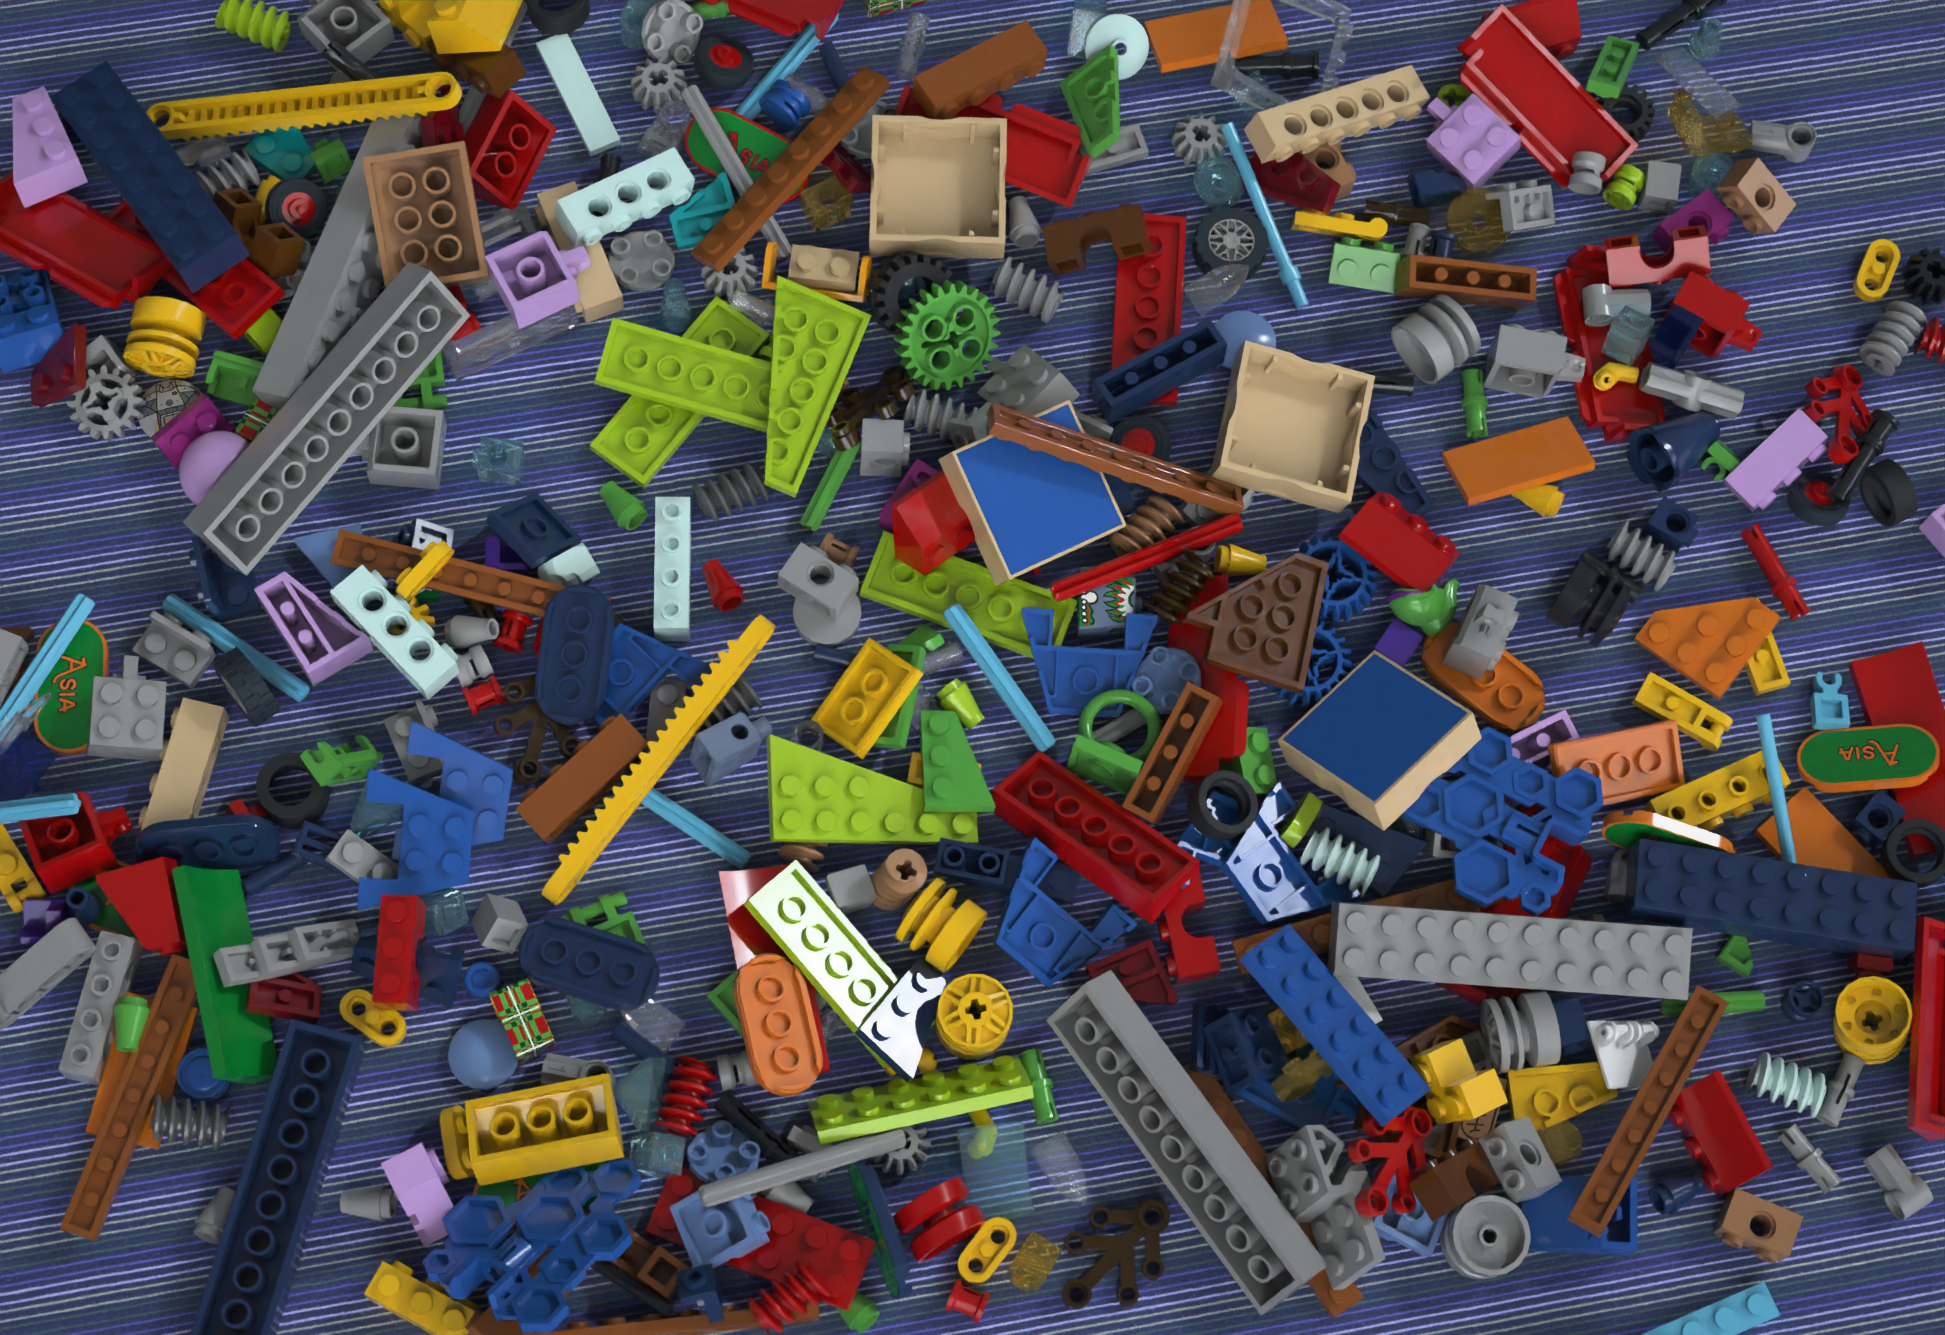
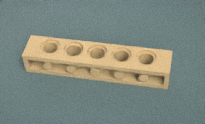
M1409 65L1258 112L1244 128V131L1262 163L1274 159L1277 162H1281L1299 151L1306 154L1324 143L1334 145L1342 141L1346 136L1354 135V137H1359L1367 133L1371 128L1379 126L1380 129H1384L1403 118L1405 121L1412 120L1422 113L1421 108L1430 99V96L1413 66Z

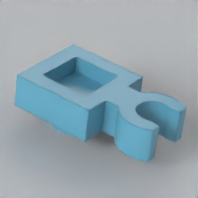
M1818 672L1812 683L1815 692H1813L1810 698L1812 729L1849 728L1848 695L1838 694L1837 692L1842 684L1841 675L1835 673L1831 680V685L1823 681L1822 672Z

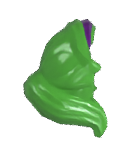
M1456 579L1447 580L1438 588L1433 584L1427 592L1418 589H1395L1388 595L1386 603L1401 621L1413 626H1420L1427 635L1436 636L1443 632L1454 618L1457 609V589L1460 583Z

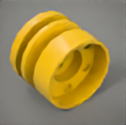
M162 296L138 298L134 303L130 321L134 331L127 335V345L123 351L122 357L125 363L140 372L168 379L191 377L195 373L197 365L195 360L199 356L196 344H199L203 338L207 320L205 313L187 302Z
M938 877L911 902L902 917V922L895 934V939L904 943L913 933H916L909 949L914 952L926 941L931 945L925 960L944 974L956 963L983 925L988 912L970 899L963 902L957 909L953 908L952 905L958 891L951 888L942 898H939L946 886V882Z
M966 974L955 978L944 988L938 1001L935 1030L940 1043L951 1054L962 1059L980 1060L993 1055L1003 1045L1013 1019V1003L1008 991L998 980L985 974ZM970 1007H976L977 1012H982L980 1019L974 1020L973 1015L968 1014Z
M1877 976L1859 978L1848 984L1838 996L1833 1021L1834 1038L1842 1052L1855 1055L1864 1060L1865 1064L1868 1065L1886 1063L1898 1056L1906 1045L1913 1013L1910 999L1900 986L1889 979ZM1870 1020L1872 1025L1878 1024L1877 1030L1872 1031L1870 1026L1865 1027V1022Z

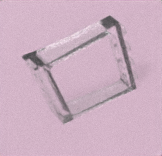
M1233 0L1210 85L1263 111L1290 103L1291 101L1260 85L1236 69L1235 59L1252 0ZM1278 0L1334 23L1335 31L1318 94L1338 88L1340 78L1334 76L1336 69L1342 70L1347 56V51L1341 49L1343 42L1349 43L1354 29V25L1348 23L1352 8L1334 0Z
M525 204L512 210L502 208L494 214L492 219L480 224L484 247L518 232L525 233L527 237L538 232ZM574 305L521 329H518L512 316L509 315L458 340H449L441 349V353L456 380L460 381L578 325L579 321Z

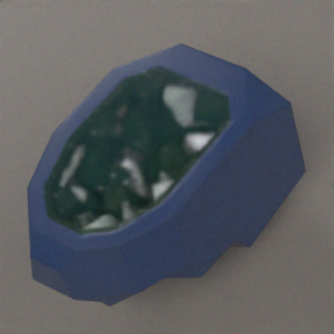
M1425 167L1409 173L1407 178L1413 204L1418 208H1430L1454 201L1462 197L1467 188L1465 180L1459 174L1446 172L1438 168L1431 169Z

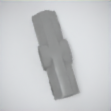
M1648 362L1640 376L1639 389L1641 391L1672 400L1674 404L1691 411L1700 412L1702 409L1735 420L1744 404L1745 393L1742 390L1714 382L1711 378L1695 371L1684 369L1681 372Z

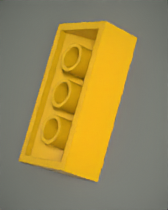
M436 0L426 22L437 53L501 51L523 0Z
M609 1073L465 1101L470 1164L479 1186L624 1158L621 1127Z

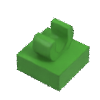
M324 137L313 143L316 151L310 153V156L324 184L350 171L352 162L345 145L339 138L329 143Z
M1718 440L1707 450L1713 457L1705 459L1701 464V468L1705 470L1711 463H1717L1720 467L1719 474L1714 478L1717 482L1723 480L1728 471L1731 473L1743 461L1724 443Z

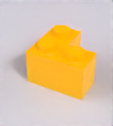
M377 0L380 10L391 20L392 28L396 26L400 29L405 40L412 47L417 48L419 46L427 54L431 52L426 43L432 38L426 20L436 0Z
M1462 1038L1443 1041L1410 1057L1413 1068L1431 1088L1425 1094V1097L1427 1099L1428 1111L1435 1118L1437 1124L1475 1119L1508 1102L1495 1069L1475 1071Z

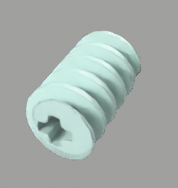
M1327 827L1320 834L1315 831L1299 863L1303 865L1312 858L1313 871H1318L1325 865L1324 877L1330 878L1334 873L1338 872L1337 884L1342 885L1350 879L1349 890L1354 892L1362 885L1363 896L1378 870L1380 855L1377 854L1368 861L1366 860L1367 848L1355 854L1354 841H1351L1346 847H1342L1343 835L1339 834L1331 841L1329 840L1330 828Z
M1763 1052L1752 1065L1747 1078L1745 1092L1747 1093L1755 1085L1757 1086L1756 1096L1760 1098L1766 1090H1769L1770 1102L1774 1103L1782 1095L1784 1096L1783 1106L1785 1108H1788L1793 1100L1797 1101L1798 1113H1801L1809 1105L1811 1106L1810 1116L1815 1118L1822 1106L1827 1086L1825 1085V1075L1818 1072L1812 1077L1811 1070L1807 1067L1802 1068L1798 1072V1066L1794 1062L1788 1063L1784 1068V1059L1776 1057L1771 1062L1770 1054Z

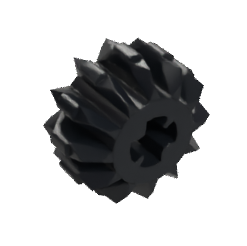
M1924 248L1918 255H1912L1907 261V266L1902 271V277L1906 278L1903 288L1913 290L1911 299L1918 296L1922 297L1923 305L1928 304L1931 299L1938 305L1945 299V257L1941 256L1939 248L1934 249L1932 253Z

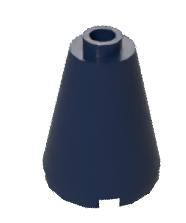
M1698 412L1640 427L1632 431L1626 443L1630 441L1631 450L1627 451L1626 454L1633 472L1645 485L1652 483L1657 486L1654 490H1668L1719 439V423L1712 415L1706 412Z

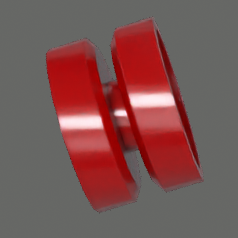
M961 1176L954 1177L925 1191L892 1216L901 1235H911L921 1231L911 1240L909 1249L918 1263L925 1262L947 1251L975 1233L987 1222L978 1205L970 1204L957 1209L967 1200L970 1193Z

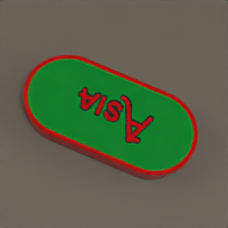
M721 107L710 108L754 183L793 142L730 109ZM694 117L685 133L686 152L698 169L716 178L721 172L726 170ZM727 174L730 186L736 188ZM810 174L784 203L792 202L804 193L810 181Z

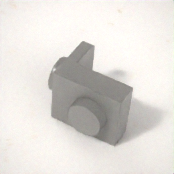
M804 1125L802 1129L793 1126L787 1137V1144L804 1154L833 1146L830 1143L820 1145L815 1129ZM830 1170L811 1175L809 1180L816 1183L820 1175L827 1177Z

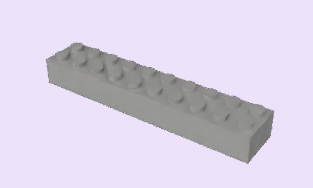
M415 113L414 117L404 114L401 119L390 116L389 120L377 117V121L371 122L252 389L264 403L280 410L378 296L383 273L362 158L423 148L421 114Z
M408 262L183 523L197 537L199 536L202 542L226 565L247 576L469 318L470 314L431 270Z
M1332 902L1327 968L1333 975L1688 1000L1693 929L1678 926Z
M1111 970L1085 983L1046 1020L1261 1316L1288 1298L1328 1266Z

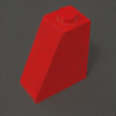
M160 857L96 875L97 883L146 950L160 952L162 957L183 952L182 946H186L187 943L172 869L178 867L177 860Z

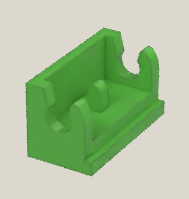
M215 349L205 383L209 384L208 396L247 407L250 406L253 399L262 401L252 389L264 363Z
M363 735L355 736V740L360 744L362 751L355 752L348 743L332 748L328 743L321 741L317 742L320 750L311 751L308 749L299 756L321 787L364 779L368 774V769L372 770L384 758L383 754L377 752L370 741Z

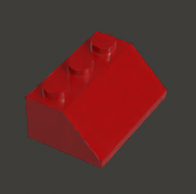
M1529 0L1506 7L1554 58L1562 60L1575 52L1581 39L1577 0ZM1492 12L1483 14V15H1482V18H1481V20H1480L1479 25H1480Z
M507 90L499 99L489 93L486 94L463 141L467 147L475 197L510 212H515L557 128L512 90Z
M943 469L891 504L895 557L924 576L975 540L970 520L958 504Z
M1381 491L1368 500L1338 536V538L1404 589L1429 591L1433 584L1437 586L1461 555L1455 549L1456 546L1453 541L1444 535L1438 536L1428 528V523L1422 517L1416 514L1411 515L1401 507V502L1396 497Z
M1720 1070L1680 1091L1667 1116L1675 1127L1679 1126L1685 1137L1684 1146L1687 1153L1692 1159H1697L1703 1170L1701 1177L1704 1180L1705 1186L1709 1191H1714L1717 1198L1756 1179L1773 1168Z

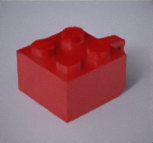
M1690 271L1657 328L1709 358L1719 356L1726 344L1751 352L1763 332L1743 317L1750 303L1744 300L1739 293L1726 290L1715 284L1708 276L1697 274L1693 271Z
M76 792L78 800H81V807H79L77 814L18 821L35 869L50 894L119 865L111 842L133 829L130 818L123 806L107 812H98L87 792Z

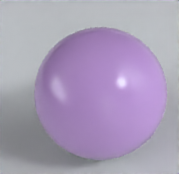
M228 431L209 432L192 441L184 451L179 465V479L186 496L195 505H198L251 443L244 437Z

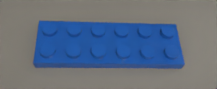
M1287 924L1246 952L1239 960L1382 1127L1431 1089L1290 924Z

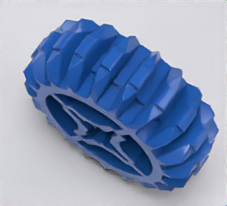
M1328 532L1324 535L1323 542L1316 535L1311 538L1310 544L1302 542L1299 546L1300 552L1293 551L1291 556L1301 553L1316 559L1331 557L1328 562L1329 567L1318 621L1323 620L1324 622L1326 616H1329L1330 621L1334 625L1338 623L1340 616L1348 622L1352 619V613L1359 616L1364 611L1363 606L1371 604L1372 597L1370 595L1375 594L1377 586L1372 582L1376 581L1378 573L1370 570L1374 566L1371 562L1364 559L1362 555L1349 545L1343 543L1344 541L1340 538L1333 541L1332 536ZM1342 561L1349 565L1354 573L1347 571L1343 567ZM1333 567L1334 571L1332 576H1334L1333 580L1335 583H1333L1330 590H1328L1330 583L1328 581V575L1330 574L1331 569ZM1348 591L1354 592L1352 596L1346 599L1332 601L1334 594H1347Z
M1323 620L1317 623L1313 642L1323 650H1317L1312 647L1309 662L1312 666L1308 668L1304 691L1297 694L1270 684L1266 686L1267 691H1272L1276 688L1279 690L1275 697L1277 701L1282 700L1284 696L1288 697L1289 708L1293 707L1296 701L1301 702L1302 710H1307L1310 701L1315 706L1353 668V662L1346 660L1351 655V649L1341 648L1346 641L1345 637L1335 639L1333 637L1336 632L1335 627L1329 628L1328 631L1323 630ZM1332 664V677L1325 683L1318 685V671L1324 669L1326 665Z

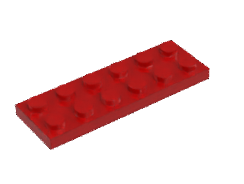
M124 200L107 215L154 241ZM247 259L233 266L194 293H192L172 265L161 277L164 282L193 306L205 313L206 317L235 341L285 295L278 284Z
M1144 213L1152 253L1120 261L1117 256L1110 371L1181 333L1187 217ZM1178 387L1147 405L1176 407Z
M673 1164L645 1232L648 1235L686 1249L669 1207L695 1193L701 1186L707 1183L699 1180L691 1170ZM756 1195L752 1200L757 1212L762 1211L770 1223V1230L766 1232L770 1242L741 1258H732L723 1264L769 1282L775 1279L784 1285L786 1283L783 1275L784 1270L796 1276L798 1273L795 1262L799 1261L805 1266H809L810 1261L832 1291L830 1296H826L818 1291L819 1300L849 1312L875 1249L876 1242Z

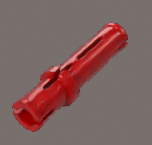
M1754 524L1751 526V531L1749 527L1740 533V536L1744 539L1771 584V593L1774 597L1778 596L1791 621L1798 620V615L1803 617L1811 610L1796 588L1797 581L1794 576L1790 577L1761 530V526Z

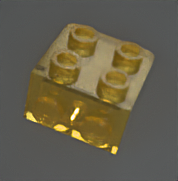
M1687 89L1673 91V103L1668 105V116L1688 156L1703 157L1710 153L1722 151L1735 153L1752 147L1753 139L1739 114L1724 113L1701 116Z

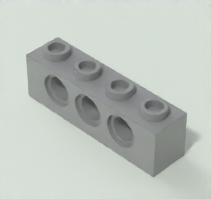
M100 930L96 950L92 956L58 1069L67 1079L98 1086L100 1084L115 1034L113 1006L117 1005L119 997L126 996L127 992L131 991L143 947L136 938Z

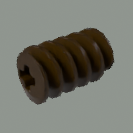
M1184 548L1182 553L1187 560L1176 558L1174 561L1179 572L1168 570L1166 575L1171 583L1161 581L1158 586L1163 594L1153 592L1150 596L1156 606L1144 605L1147 610L1154 615H1158V618L1168 624L1179 626L1184 625V622L1179 617V613L1187 614L1191 611L1186 603L1188 601L1199 603L1200 601L1194 593L1195 590L1203 592L1208 590L1202 580L1205 578L1214 581L1216 578L1211 572V567L1208 563Z

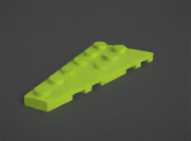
M779 275L776 278L763 484L795 498L872 315Z
M771 734L766 737L770 842L939 845L940 839L946 838L972 844L978 843L977 812H924L922 788Z

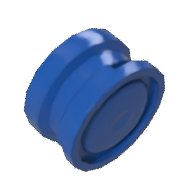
M778 79L770 86V92H766L759 99V105L766 116L775 124L785 130L794 131L800 124L799 119L805 118L810 113L811 104L798 88L794 91L789 88V82Z
M199 1048L190 1051L182 1058L177 1068L176 1077L179 1086L191 1100L197 1103L200 1100L204 1101L205 1104L219 1101L227 1094L232 1082L213 1078L208 1049Z

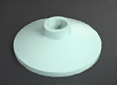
M1110 14L1102 17L1092 25L1087 33L1084 44L1086 60L1089 61L1108 45H1112L1115 48V45L1121 42L1125 48L1121 54H1118V80L1131 77L1141 69L1148 56L1149 40L1145 29L1137 20L1128 15Z

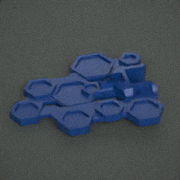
M1486 727L1480 731L1482 739L1446 771V773L1452 776L1458 772L1464 776L1452 783L1437 777L1425 788L1420 797L1402 813V818L1422 828L1426 827L1454 842L1455 849L1460 851L1452 859L1455 893L1484 908L1503 897L1512 901L1519 896L1520 909L1536 917L1550 908L1551 897L1558 894L1565 874V866L1539 854L1548 834L1573 847L1585 840L1592 827L1591 814L1600 810L1603 806L1601 779L1578 767L1555 778L1549 775L1548 771L1512 756L1511 738L1490 727ZM1504 796L1527 808L1537 804L1545 809L1529 817L1504 804ZM1490 836L1514 848L1515 855L1482 838Z
M614 1159L605 1161L596 1171L586 1172L583 1166L548 1172L519 1202H511L507 1207H505L501 1196L466 1195L442 1218L449 1236L444 1242L446 1250L434 1249L422 1261L430 1281L440 1282L441 1286L445 1287L447 1293L455 1299H466L486 1279L494 1284L486 1293L496 1323L501 1319L517 1320L522 1332L551 1333L570 1313L563 1294L566 1291H573L587 1277L585 1271L595 1261H615L633 1243L631 1234L622 1216L616 1215L613 1208L621 1200H627L642 1185L640 1174L632 1159ZM597 1196L598 1198L589 1206L590 1213L586 1216L581 1206L590 1197ZM514 1228H517V1231L498 1250H493ZM546 1249H553L538 1264L540 1272L531 1279L527 1268Z

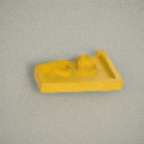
M1599 1062L1524 1068L1519 1071L1512 1069L1505 1073V1078L1508 1081L1507 1092L1511 1120L1529 1117L1537 1133L1618 1097L1617 1089H1607Z

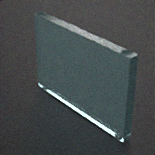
M1021 1120L958 1129L957 1138L960 1145L964 1183L970 1191L966 1200L967 1205H978L987 1221L995 1217L1006 1219L1034 1215L1023 1134L1024 1125Z

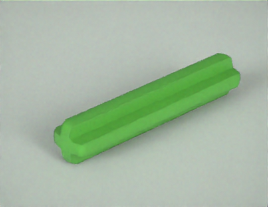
M861 442L846 451H837L836 449L800 519L802 526L812 531H817L820 528L861 448Z
M1760 990L1713 993L1729 1002L1724 1013L1754 1012L1765 1009V995ZM1661 998V1013L1664 1016H1680L1688 1000Z

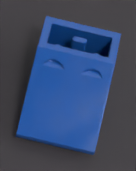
M25 266L20 270L0 275V367L2 372L6 373L40 363L65 333L48 272L43 269L35 270Z
M1560 1176L1562 1182L1541 1196L1520 1202V1209L1529 1223L1531 1235L1528 1251L1628 1257L1637 1251V1178L1635 1177L1630 1182L1600 1238L1567 1220L1590 1176Z

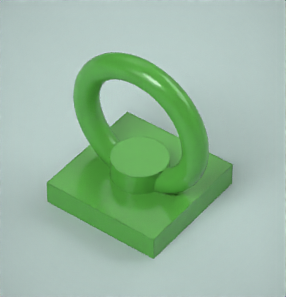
M1115 689L1098 694L1086 704L1081 712L1078 722L1079 734L1073 744L1066 769L1128 795L1140 773L1142 764L1148 758L1162 731L1156 709L1147 699L1132 691ZM1115 703L1130 705L1137 709L1145 718L1148 726L1147 738L1143 746L1136 752L1127 755L1121 747L1113 743L1095 741L1092 733L1093 720L1096 714L1107 705Z

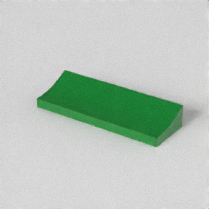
M187 865L172 869L213 1078L245 1085H251L272 1078L278 1059L269 1016L245 1011L247 983L224 987L213 957V953L219 948L245 945L253 942L239 870L204 869Z

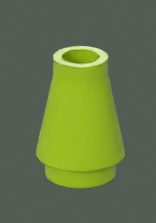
M958 678L954 679L936 694L941 701L939 705L946 711H956L959 721L968 730H971L985 718L980 712L966 682L962 684Z

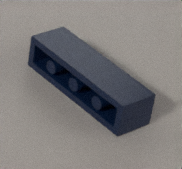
M1210 318L1094 379L1091 398L1108 424H1111L1224 363L1227 343Z

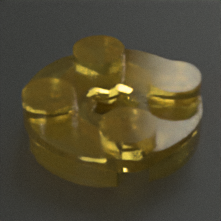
M1483 188L1469 189L1451 202L1446 214L1445 226L1448 233L1459 236L1458 241L1453 244L1454 247L1473 254L1495 253L1508 239L1511 231L1503 232L1500 199L1485 200V194L1492 193L1493 191ZM1476 215L1482 216V221L1487 222L1488 225L1477 227L1471 220H1474Z
M1313 1049L1309 1054L1310 1057L1303 1061L1300 1057H1297L1288 1062L1282 1068L1284 1074L1271 1083V1088L1282 1103L1283 1101L1289 1103L1302 1097L1317 1087L1315 1082L1322 1075L1327 1079L1334 1072L1316 1049Z

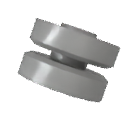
M1495 1195L1479 1196L1461 1204L1448 1214L1440 1233L1442 1253L1450 1267L1462 1276L1475 1280L1490 1279L1504 1275L1518 1267L1528 1254L1531 1241L1529 1223L1521 1209L1510 1200ZM1483 1234H1486L1488 1242L1483 1239Z

